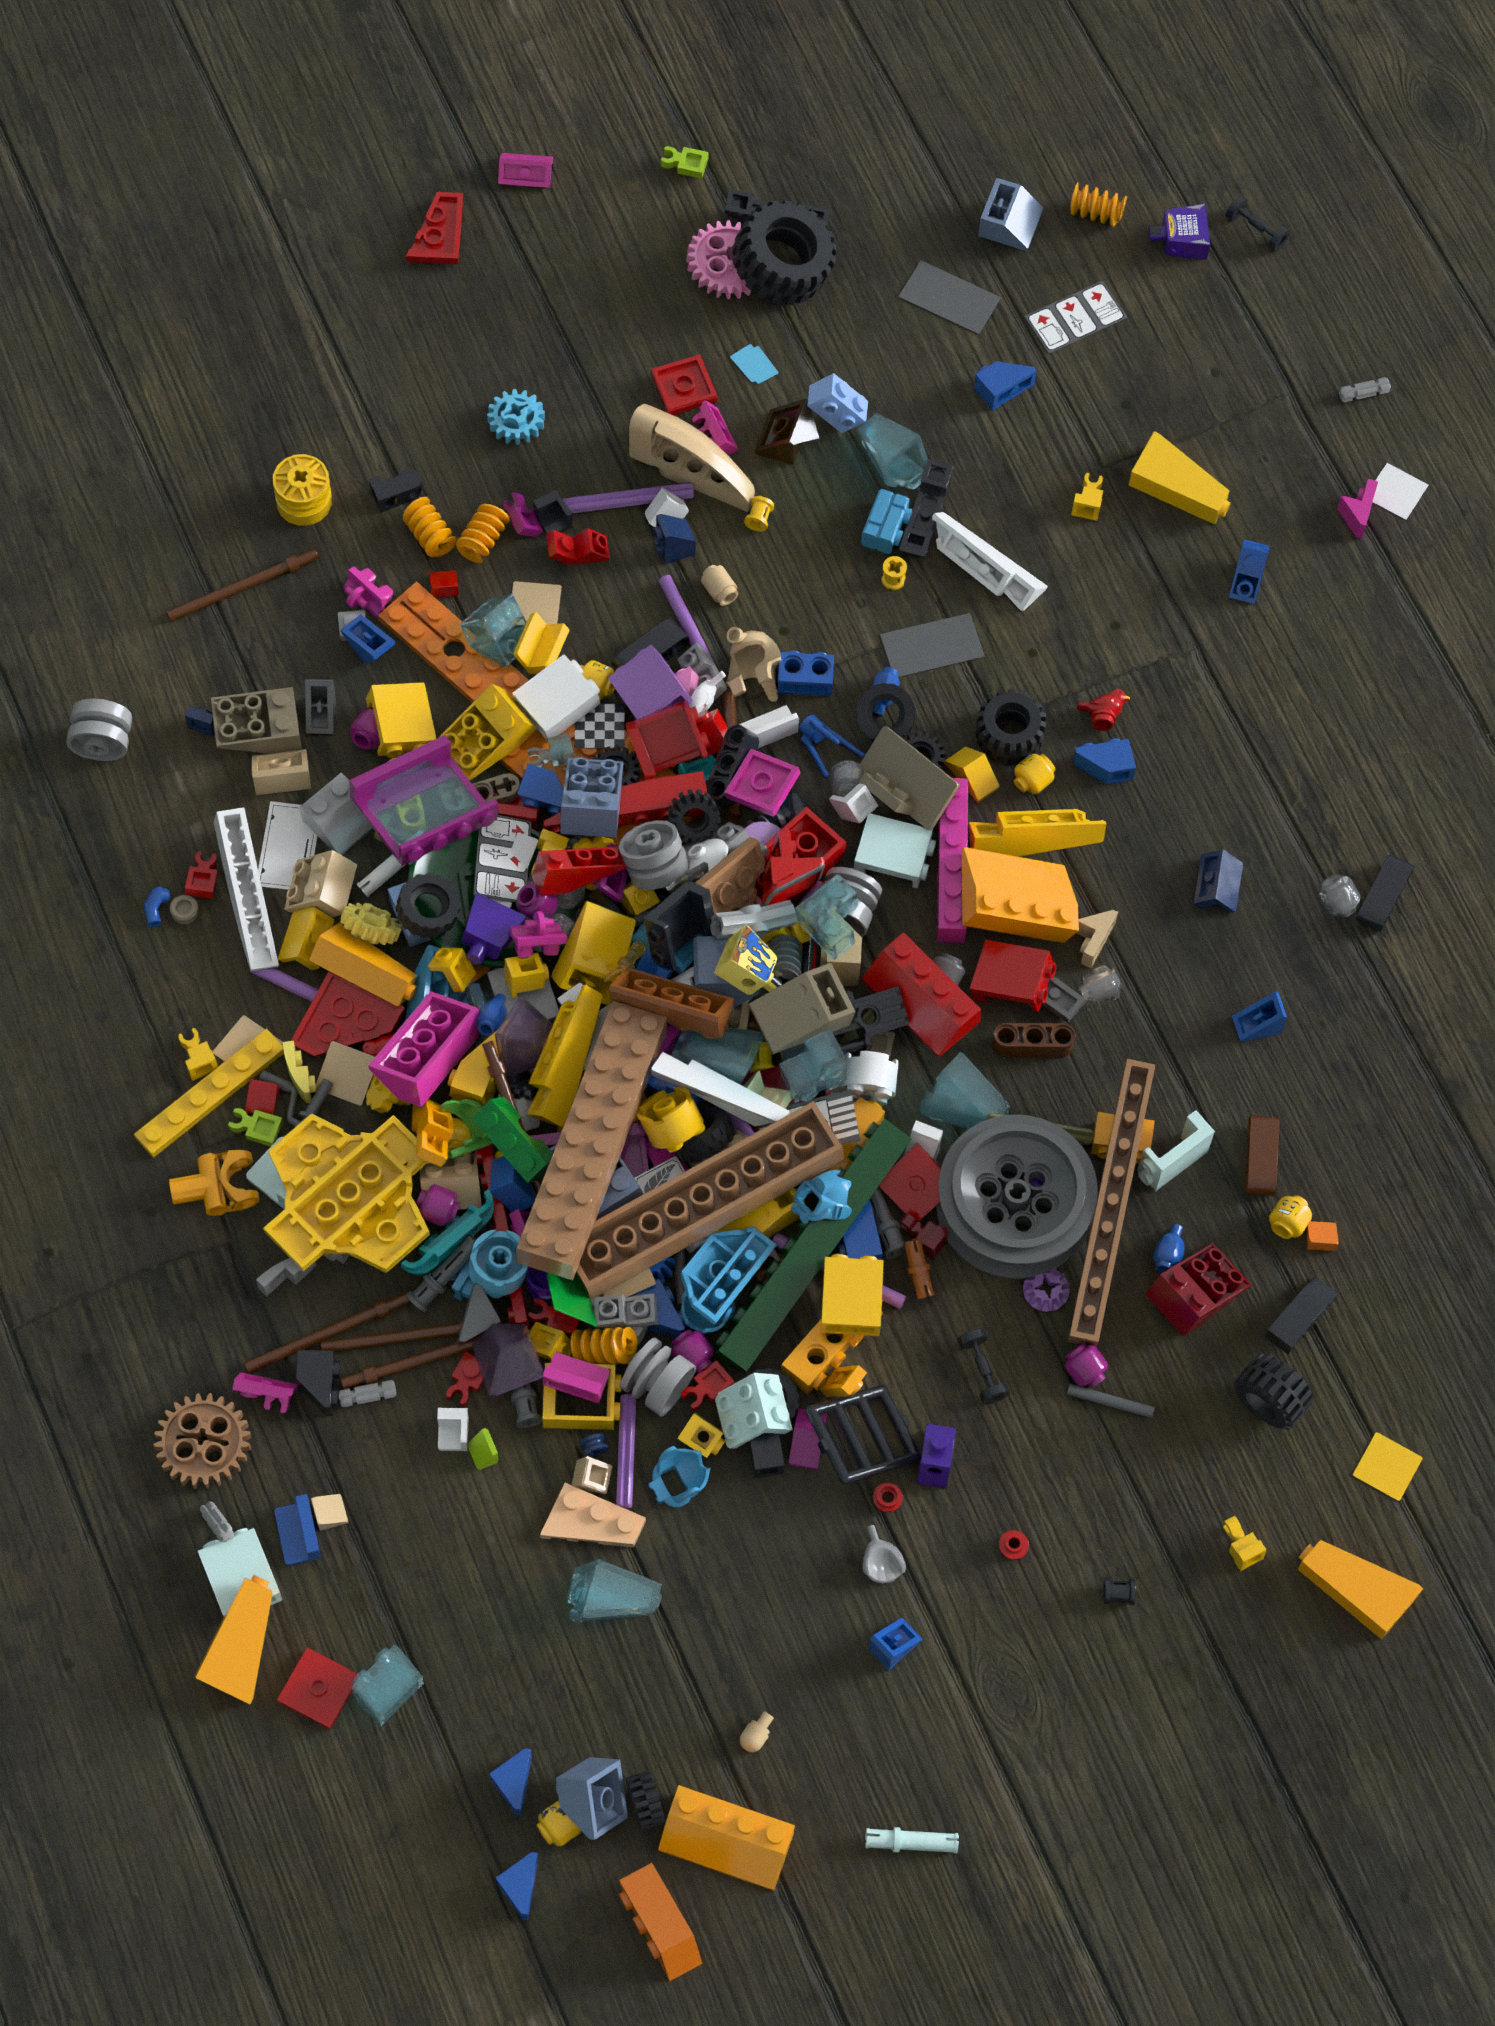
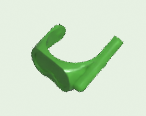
M472 1099L450 1100L440 1106L442 1111L451 1112L458 1116L467 1125L472 1135V1138L466 1140L463 1146L449 1152L448 1155L451 1159L492 1144V1141L472 1119L482 1108L478 1101Z

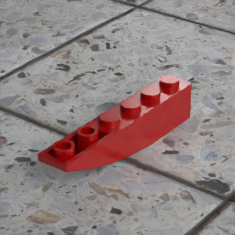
M703 771L649 779L621 786L618 829L622 826H639L646 822L657 820L669 821V805L673 806L672 800L674 797L677 800L680 799L679 793L683 792L684 796L688 795L687 790L692 789L693 793H696L697 789L702 790L703 795L707 792ZM693 808L688 810L684 817L696 818L702 816L704 812L699 808ZM561 812L543 821L544 829L564 837L570 835L561 834Z

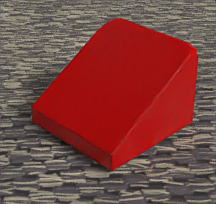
M456 570L430 573L431 593L435 598L459 596Z
M251 1079L245 1112L254 1114V1111L258 1110L274 1115L280 1093L279 1086L274 1083Z

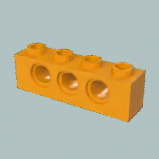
M820 1319L782 1363V1374L788 1375L792 1383H795L797 1387L808 1395L813 1388L816 1390L821 1388L828 1378L826 1373L832 1367L835 1369L839 1367L846 1357L845 1351L850 1346L856 1347L864 1335L836 1334L842 1340L838 1343H831L826 1337L832 1333H821ZM817 1355L823 1359V1362L815 1365L810 1363L808 1358Z

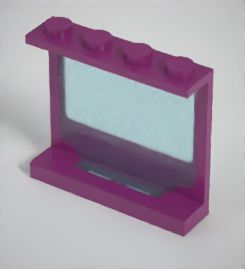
M445 735L349 780L350 798L401 866L409 862H415L434 850H440L459 838H465L475 830L490 826L498 817V802L494 799L487 803L452 759L451 742Z

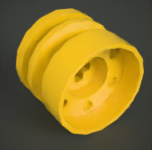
M298 454L285 458L277 465L273 473V487L276 506L280 515L289 523L298 526L312 525L326 517L332 506L329 473L324 463L316 457Z

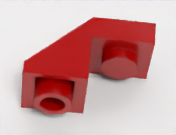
M589 528L574 537L556 530L546 534L549 558L567 565L603 562L610 559L607 536Z

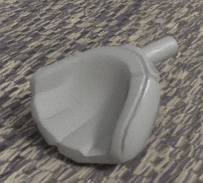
M870 1525L868 1526V1531L872 1542L867 1545L864 1553L863 1572L874 1582L882 1584L892 1582L905 1572L906 1563L897 1547L887 1541L879 1540L875 1526Z

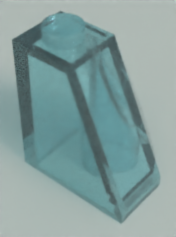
M874 414L858 428L866 452L886 485L915 489L921 483L928 460L920 434L882 415Z
M962 1052L942 1070L936 1079L937 1083L933 1087L934 1093L927 1092L920 1106V1113L924 1116L966 1129H970L974 1125L985 1121L986 1115L989 1113L1008 1115L1010 1110V1104Z
M599 1559L578 1566L574 1570L567 1594L568 1603L573 1604L574 1610L571 1609L569 1613L570 1620L583 1622L638 1617L653 1613L661 1602L660 1589L662 1584Z

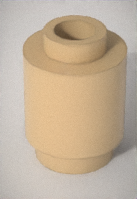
M712 565L704 570L701 583L715 602L725 606L737 598V585L723 566Z

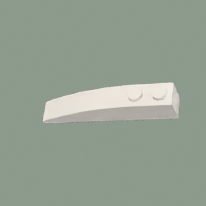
M243 807L218 811L214 819V827L227 886L250 971L278 967V959L245 809Z

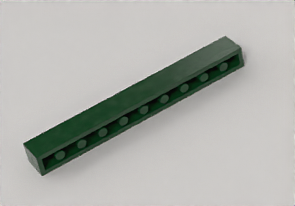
M885 1118L877 1123L873 1121L863 1134L867 1138L861 1146L856 1144L847 1156L850 1160L844 1169L842 1167L838 1169L840 1170L839 1175H837L838 1177L851 1181L847 1197V1205L852 1209L850 1216L840 1220H809L806 1224L800 1221L798 1227L801 1230L795 1238L792 1236L788 1238L781 1248L784 1254L779 1261L774 1259L764 1272L768 1275L762 1284L758 1282L748 1294V1297L751 1298L745 1308L740 1306L731 1318L734 1324L729 1331L724 1329L714 1343L717 1347L714 1350V1354L738 1372H747L824 1264L825 1257H829L912 1140ZM817 1197V1199L815 1200V1205H818L820 1201L819 1197Z

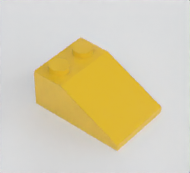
M507 1021L461 1060L457 1070H452L448 1080V1086H450L449 1096L452 1097V1101L472 1099L478 1101L483 1107L490 1099L494 1098L496 1093L494 1077H490L487 1067L489 1063L482 1044L493 1041L499 1060L504 1062L506 1068L512 1054L511 1049L515 1046L514 1022Z

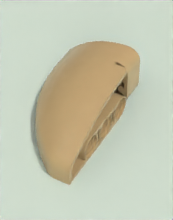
M642 404L635 410L629 426V454L631 458L647 465L658 467L659 472L665 478L677 483L690 482L696 491L746 512L750 510L751 501L755 495L754 485L716 443L689 423L655 407ZM692 470H697V471H699V472L693 473V472H690V471H692ZM716 480H721V481H723V482L717 483V482H714V481H716Z

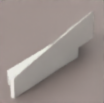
M946 513L933 514L932 519L936 521L938 538L936 539L937 549L995 595L1000 596L1004 592L1021 611H1024L1047 589V585Z
M662 1052L651 1068L652 1076L674 1085L685 1087L691 1093L753 1126L774 1123L787 1116L790 1112L693 1059L687 1065Z

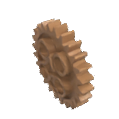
M199 1393L196 1394L195 1402H191L185 1396L184 1406L174 1402L176 1411L174 1413L168 1410L165 1411L168 1421H158L159 1427L163 1429V1431H156L154 1433L155 1437L161 1440L154 1443L155 1450L161 1451L156 1455L158 1462L165 1461L162 1465L164 1472L172 1469L170 1473L172 1480L181 1476L180 1482L183 1486L189 1480H192L194 1489L198 1487L200 1481L204 1482L206 1489H209L210 1480H214L220 1486V1477L224 1475L227 1479L231 1480L230 1470L233 1469L240 1472L241 1469L238 1461L247 1462V1456L242 1451L251 1450L250 1444L245 1442L251 1439V1434L249 1431H243L249 1427L247 1420L240 1421L243 1413L241 1410L234 1412L235 1405L233 1402L224 1406L225 1400L223 1396L216 1402L213 1400L212 1393L208 1394L206 1401H202ZM195 1420L198 1422V1425L192 1430L183 1428L187 1421ZM216 1425H227V1429L223 1433L217 1434L213 1432V1428ZM183 1436L185 1439L177 1440V1437ZM203 1437H207L208 1440H205L203 1445L198 1444L199 1441H202ZM225 1442L229 1443L227 1446H222L220 1444ZM184 1448L193 1450L192 1454L187 1458H180L178 1456L179 1452ZM213 1452L222 1454V1457L216 1462L207 1460L208 1456Z

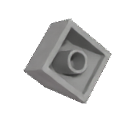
M342 773L300 806L302 821L331 850L340 855L346 853L373 830V827L350 798L349 779Z

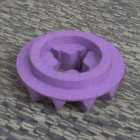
M1056 1269L1051 1270L1049 1273L1043 1270L1042 1274L1038 1275L1035 1273L1034 1277L1025 1279L1023 1293L1025 1299L1033 1308L1045 1312L1054 1311L1062 1307L1067 1301L1069 1283L1064 1273H1060ZM1044 1279L1049 1286L1055 1287L1051 1289L1050 1298H1048L1045 1290L1038 1289L1042 1287Z

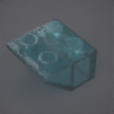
M512 593L487 600L460 623V626L472 649L502 667H506L516 659L513 652L527 622Z
M396 1644L390 1649L384 1648L374 1659L376 1663L368 1671L362 1670L352 1682L354 1685L351 1687L355 1702L380 1726L424 1684L422 1675Z

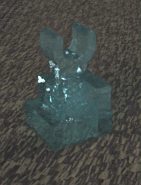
M569 732L547 738L548 750L537 747L528 749L529 757H539L538 760L530 762L531 765L542 767L543 764L552 760L553 766L564 764L566 770L568 758H574Z

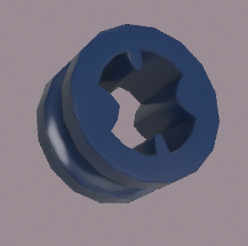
M594 1434L582 1439L579 1444L580 1447L585 1449L583 1456L592 1458L607 1452L609 1447L603 1443L605 1435Z

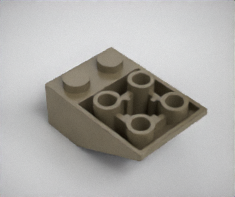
M293 687L211 698L217 748L260 753L302 750Z
M831 963L807 971L749 1003V1007L772 1054L850 1026L855 1014V1010Z

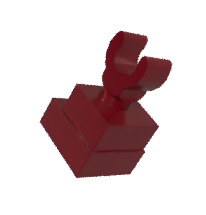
M908 1213L900 1221L902 1224L901 1229L904 1232L917 1236L916 1238H921L924 1255L932 1261L948 1242L949 1230L940 1224L936 1226L929 1221L923 1227L920 1222Z

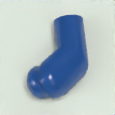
M161 886L153 888L144 902L143 906L148 927L161 925L158 908L161 903H167L170 900L171 894L167 888H162Z

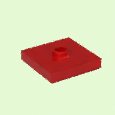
M701 355L651 369V376L664 408L671 415L699 408L705 400L711 404L718 402V396Z
M916 1143L890 1169L879 1187L905 1214L912 1215L919 1222L940 1202L938 1184L941 1166Z
M307 1647L279 1695L277 1702L331 1730L361 1677L359 1674Z

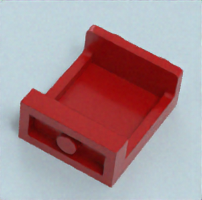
M687 700L625 724L646 780L657 777L656 772L697 756L708 757L706 748L711 747L705 731L700 733L696 725L701 722L696 707L690 708Z
M985 940L970 985V991L975 1002L986 1003L987 997L1030 1004L1033 1011L1039 1012L1041 1004L1047 1000V985L1049 979L1054 978L1056 963L1053 962L1050 951Z

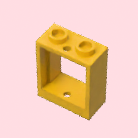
M545 1363V1368L550 1366L551 1363ZM594 1364L610 1371L607 1380V1416L556 1415L557 1390L544 1386L543 1428L614 1430V1420H620V1403L615 1402V1392H621V1374H616V1365Z

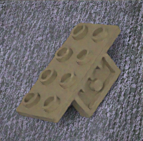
M886 726L881 729L856 770L862 776L859 780L860 784L866 785L871 793L892 810L910 815L928 830L934 828L960 786L958 782Z

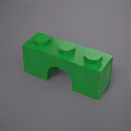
M505 1097L490 1099L472 1117L473 1121L527 1183L541 1180L546 1174L553 1152L542 1139L535 1140L524 1132L518 1123L523 1117Z

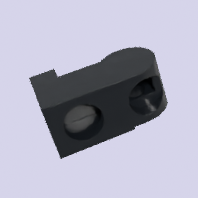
M412 469L403 470L398 476L382 482L379 476L369 479L370 492L380 513L415 500L422 493L420 474Z

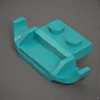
M489 1189L484 1192L486 1203L478 1208L470 1204L465 1214L461 1217L456 1215L452 1223L448 1222L445 1227L447 1229L439 1236L437 1234L432 1235L419 1248V1253L422 1256L419 1261L413 1263L405 1260L401 1263V1268L415 1275L427 1274L446 1260L469 1234L474 1236L490 1221L494 1211L493 1198Z

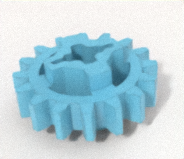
M513 389L512 395H508L504 391L502 399L494 397V405L489 404L487 416L488 423H490V431H496L497 439L504 436L507 444L511 439H515L517 445L520 444V439H524L528 443L530 442V435L538 437V429L544 428L545 411H543L542 402H536V395L527 397L526 390L522 394H517V390Z

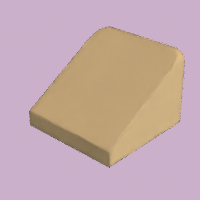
M588 1456L578 1459L572 1486L585 1491L607 1494L612 1465Z
M341 1494L311 1498L320 1531L349 1523Z

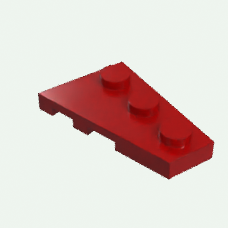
M436 193L425 216L421 230H418L415 242L406 255V262L458 264L463 193Z

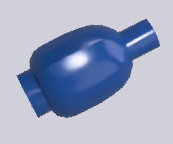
M883 667L882 672L877 673L873 685L892 683L899 686V672L891 667ZM889 700L878 702L874 706L872 714L877 717H883L885 707L890 706L893 702Z
M496 994L494 999L487 1001L482 1006L477 1017L478 1031L482 1035L491 1036L504 1025L507 1018V1009L504 1004L506 997L503 994Z
M1172 1224L1170 1232L1165 1234L1156 1245L1153 1260L1156 1264V1271L1161 1274L1182 1261L1185 1245L1180 1237L1183 1227L1179 1224Z

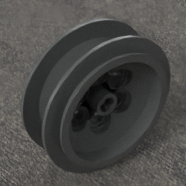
M1029 1115L997 1116L982 1121L968 1129L949 1149L939 1175L938 1191L940 1202L936 1205V1212L939 1224L949 1230L948 1243L967 1263L985 1273L1002 1278H1032L1035 1275L1045 1272L1049 1273L1051 1270L1059 1268L1070 1260L1083 1245L1090 1230L1097 1205L1098 1185L1096 1173L1083 1147L1061 1127L1050 1121ZM1009 1171L1012 1172L1015 1175V1177L1012 1179H1007L1004 1176H1002L1001 1173ZM1037 1178L1043 1185L1041 1187H1034L1029 1183V1180ZM984 1189H989L993 1191L995 1195L991 1197H986L981 1193V1191ZM1045 1206L1050 1212L1040 1213L1036 1207ZM995 1215L998 1216L1002 1221L999 1223H992L988 1220L987 1217ZM1017 1224H1025L1029 1230L1021 1232L1015 1226Z

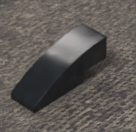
M1315 1276L1271 1325L1265 1338L1286 1354H1289L1339 1293Z

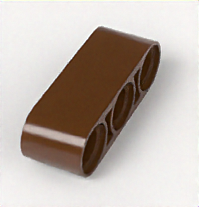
M1002 1023L994 1031L992 1049L995 1054L1001 1057L1063 1058L1072 1052L1076 1034L1071 1026L1063 1023ZM1008 1037L1012 1042L1003 1043L999 1038ZM1029 1037H1035L1039 1039L1040 1042L1033 1044L1030 1043L1027 1039ZM1059 1037L1065 1038L1068 1043L1060 1044L1055 1039Z
M1249 1116L1245 1194L1275 1196L1279 1118Z

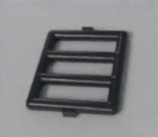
M878 1385L858 1391L854 1395L841 1396L808 1406L806 1409V1414L820 1440L817 1445L822 1454H827L840 1482L844 1485L918 1463L921 1460V1453L907 1428L910 1423L906 1415L900 1414L885 1385ZM880 1398L907 1454L895 1457L867 1401ZM852 1405L857 1406L884 1461L871 1463L844 1408ZM833 1412L860 1468L852 1471L847 1470L820 1415Z

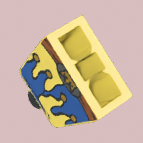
M745 925L728 938L714 971L717 976L747 995H752L762 987L771 992L782 984V980L772 973L777 961L776 955L749 926Z

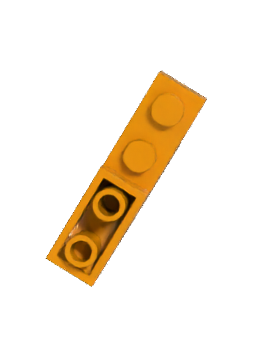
M428 1099L422 1107L413 1104L412 1131L417 1133L416 1155L427 1163H433L442 1167L447 1160L448 1141L454 1134L453 1119L450 1112L441 1110V1104Z

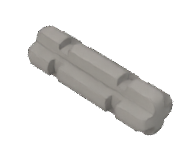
M1384 377L1377 379V382L1371 380L1353 384V387L1350 385L1341 387L1339 396L1342 402L1353 401V398L1357 400L1375 396L1377 392L1378 394L1388 393L1391 386L1388 378Z
M389 1380L382 1382V1385L374 1383L354 1387L353 1391H350V1388L340 1390L338 1392L341 1407L353 1406L354 1402H357L358 1405L381 1400L380 1397H385V1399L393 1398L396 1396V1387L394 1381Z
M209 1501L206 1505H201L202 1517L207 1521V1524L214 1534L217 1535V1538L221 1542L233 1539L234 1532L232 1527L227 1523V1520L220 1510L217 1509V1506Z

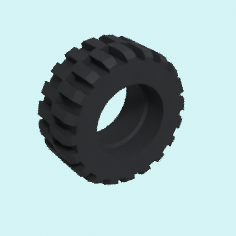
M771 201L767 205L762 204L758 206L745 220L732 247L733 264L735 268L739 269L737 274L741 281H746L745 286L750 291H756L758 293L757 296L762 299L766 297L770 299V302L779 304L781 301L784 305H793L795 301L796 303H802L808 298H812L831 273L835 265V255L837 253L836 245L832 243L834 237L831 231H827L826 228L828 226L823 219L820 221L817 218L818 214L813 210L809 212L804 209V205L799 203L793 205L792 201H782L781 204L778 201ZM766 241H780L789 245L799 255L802 265H791L779 260L769 250Z

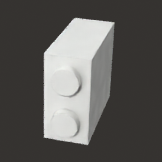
M562 655L512 693L514 700L536 724L537 730L548 743L600 704L598 696L600 690L592 679L587 681L582 675L583 670L574 659L570 661L565 655Z

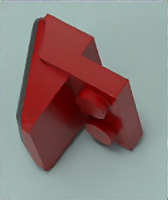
M779 830L770 850L771 857L762 875V905L767 906L780 903L813 886L822 876L825 866L824 858H793L796 856V841L791 840L790 830Z

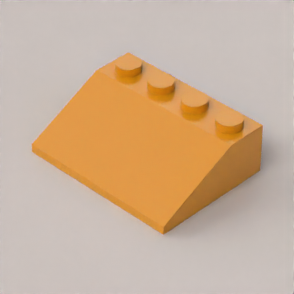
M966 847L961 849L962 926L1065 943L1079 931L1078 904L1065 865Z

